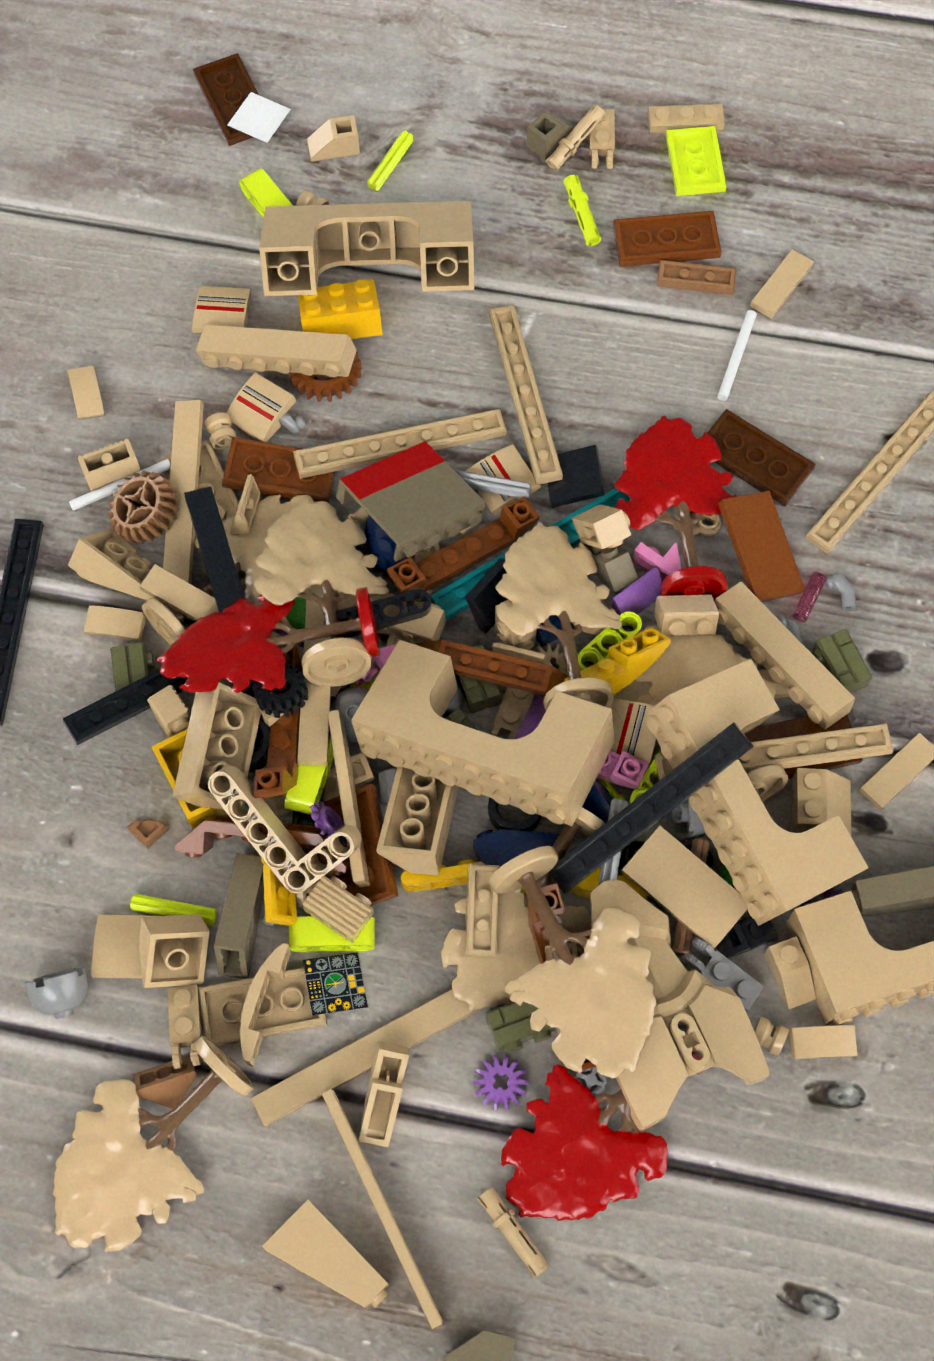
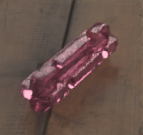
M817 571L813 572L794 611V619L800 622L807 621L827 579L824 574Z

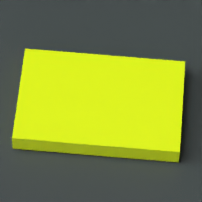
M707 126L666 130V141L676 196L726 192L727 186L716 127Z

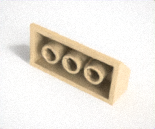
M220 682L217 689L212 692L195 693L173 797L196 806L223 809L210 792L208 781L213 773L230 765L237 767L248 778L261 715L256 698L243 692L236 693L231 690V687ZM222 775V783L230 788L229 779Z
M397 767L376 849L377 853L409 873L439 876L459 786H448L439 779L430 776L423 777L411 769Z

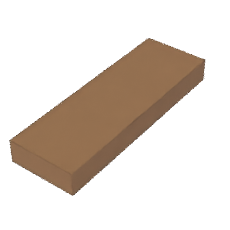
M660 260L657 286L733 295L736 268Z

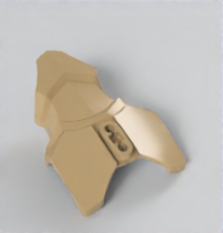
M606 880L590 893V929L593 928L594 922L601 915L603 909L609 907L618 908L627 913L634 914L640 922L639 937L628 938L627 943L632 946H644L651 951L648 965L649 974L646 979L653 984V995L657 1005L654 1007L655 1014L653 1023L650 1026V1035L645 1037L644 1046L639 1053V1059L636 1063V1070L631 1072L629 1069H625L616 1077L631 1109V1117L637 1128L645 1130L662 1121L667 1116L668 1110L685 1079L714 1066L723 1068L742 1078L746 1085L764 1081L769 1076V1069L752 1024L738 995L731 987L715 986L712 981L696 969L687 971L670 948L671 938L668 915L650 904L624 881ZM678 1023L686 1027V1034L678 1028ZM692 1052H696L700 1056V1060H695L692 1057Z

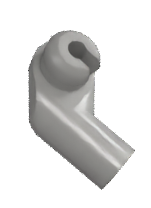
M834 573L833 576H828L826 578V586L831 591L837 589L841 593L842 610H855L854 586L842 574Z

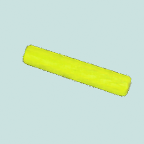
M406 130L401 132L367 180L369 189L376 192L382 187L412 144L413 135L411 133H408Z
M134 894L130 903V908L137 912L158 916L200 914L205 924L211 926L217 920V910L204 906L141 894Z

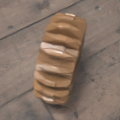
M144 470L141 474L134 472L132 479L125 477V483L117 485L119 488L118 492L111 494L114 501L108 503L112 510L107 515L112 519L110 524L117 534L129 542L144 544L147 541L153 543L154 536L162 538V531L169 530V522L176 521L172 515L179 511L175 505L179 502L175 495L177 491L168 479L158 473H150Z

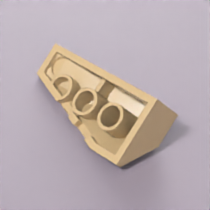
M113 528L78 540L68 566L75 570L81 578L144 600L155 599L140 590L141 583L150 572L149 567L151 563L146 558H140L136 554L137 547L132 542L118 535Z

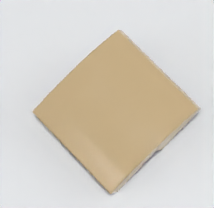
M98 914L92 952V978L142 979L139 952L142 917H151V915Z

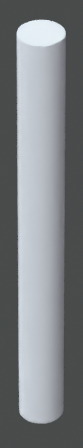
M748 310L745 315L717 398L721 401L728 399L757 315L755 311Z
M166 459L143 470L161 474L170 470L171 463L169 459ZM133 474L126 477L132 479ZM125 477L70 500L69 503L72 510L75 511L117 493L119 490L117 485H123Z

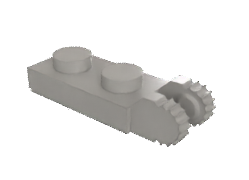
M695 938L691 944L708 959L703 964L692 954L685 953L681 958L682 961L712 981L715 986L731 987L741 999L745 1011H749L764 986L719 951L714 950L709 944L699 938Z

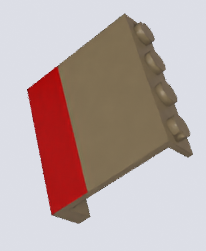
M426 441L340 478L336 496L342 505L355 499L397 544L394 554L396 562L405 557H411L426 547H432L449 536L453 537L470 526H476L483 518L482 515L486 504Z

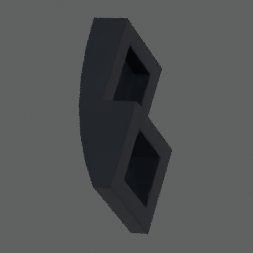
M750 916L739 922L737 921L716 947L721 954L729 959L779 938L770 920L758 926L755 919Z

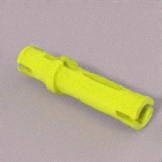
M569 175L563 181L568 192L569 205L575 211L586 245L595 246L601 242L602 238L589 208L588 195L583 191L578 175Z

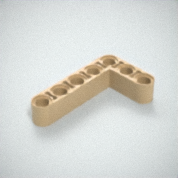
M232 765L225 766L213 773L209 778L208 788L212 795L290 892L301 893L349 857L361 844L362 837L360 831L354 826L344 825L306 854L262 798H255L253 796L254 787L237 767ZM222 775L229 779L230 788L222 783ZM240 799L248 803L249 811L241 807ZM259 823L266 826L268 830L267 835L259 830ZM339 837H346L350 842V847L343 846ZM277 847L285 850L286 858L281 857L277 853ZM317 853L323 854L326 857L327 865L322 864L318 860ZM295 871H300L304 875L305 882L297 879Z

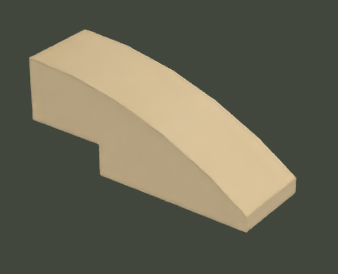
M378 1041L362 1113L358 1142L389 1147L403 1090L402 1083L409 1058L408 1047Z

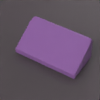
M653 567L613 597L612 608L619 616L624 612H634L638 615L654 603L657 596H661L662 579L658 569Z

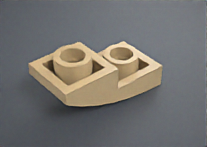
M94 366L67 369L77 419L82 420L104 416Z
M89 605L83 632L88 635L112 636L118 640L141 641L146 616L143 612Z
M854 1025L789 1028L792 1059L858 1056Z

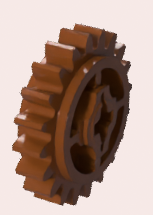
M356 351L348 377H329L317 374L308 376L289 372L293 388L297 387L300 395L306 392L308 400L315 395L318 402H321L323 397H327V400L331 402L332 396L336 395L339 399H342L341 392L344 391L350 394V386H358L357 379L361 378V360Z

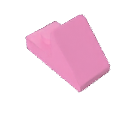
M642 542L634 550L632 562L647 572L656 567L662 581L666 576L682 569L676 542L664 557L661 556L656 548L646 546Z

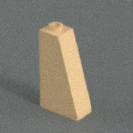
M309 1200L262 1245L263 1249L269 1254L365 1309H368L371 1305L377 1308L389 1295L385 1290L390 1285Z

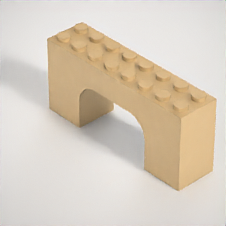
M471 201L267 206L265 208L259 246L264 296L317 295L318 277L323 271L332 267L349 265L404 264L413 266L421 271L422 292L474 290Z
M399 639L351 720L361 752L369 758L375 759L377 757L388 761L395 767L411 769L420 776H430L439 779L448 786L456 785L466 789L471 794L493 798L499 804L513 805L527 814L544 816L555 824L563 823L573 826L615 742L612 709L556 691L541 722L532 733L519 739L499 738L442 718L458 690L451 656Z
M748 659L669 694L648 711L644 717L648 729L655 735L661 746L663 756L669 761L674 770L733 722L739 726L743 733H746L756 728L780 709L752 659ZM739 759L689 797L691 808L698 814L704 825L706 835L712 840L718 851L720 861L729 871L734 887L741 893L747 904L750 916L755 919L758 926L868 869L865 860L839 815L802 833L789 832L779 827L770 817Z
M851 891L796 908L785 923L790 938L797 936L809 963L816 1002L825 1025L834 1022L835 1025H844L853 1021V1017L860 1013H863L864 1017H868L881 1012V1008L890 1003L892 1008L908 1003L909 998L919 994L920 998L934 994V941L902 951L890 950L879 945L869 934Z

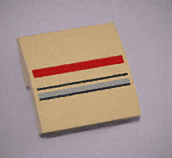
M200 286L195 303L192 333H202L204 325L246 327L251 289Z
M255 372L238 392L227 414L233 426L257 441L267 442L281 427L279 419L296 403L294 395Z
M513 444L496 451L465 470V472L528 482L531 484L530 495L541 488L540 484L536 485L532 471ZM477 490L494 515L499 513L506 505L520 499L519 497Z
M614 698L612 705L609 707L612 709L615 738L611 751L621 755L622 751H625L651 765L657 739L648 729L644 715L654 705Z

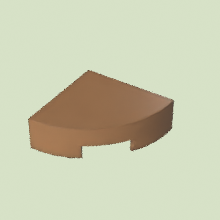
M137 820L127 826L128 830L147 849L169 830L168 826L159 820Z

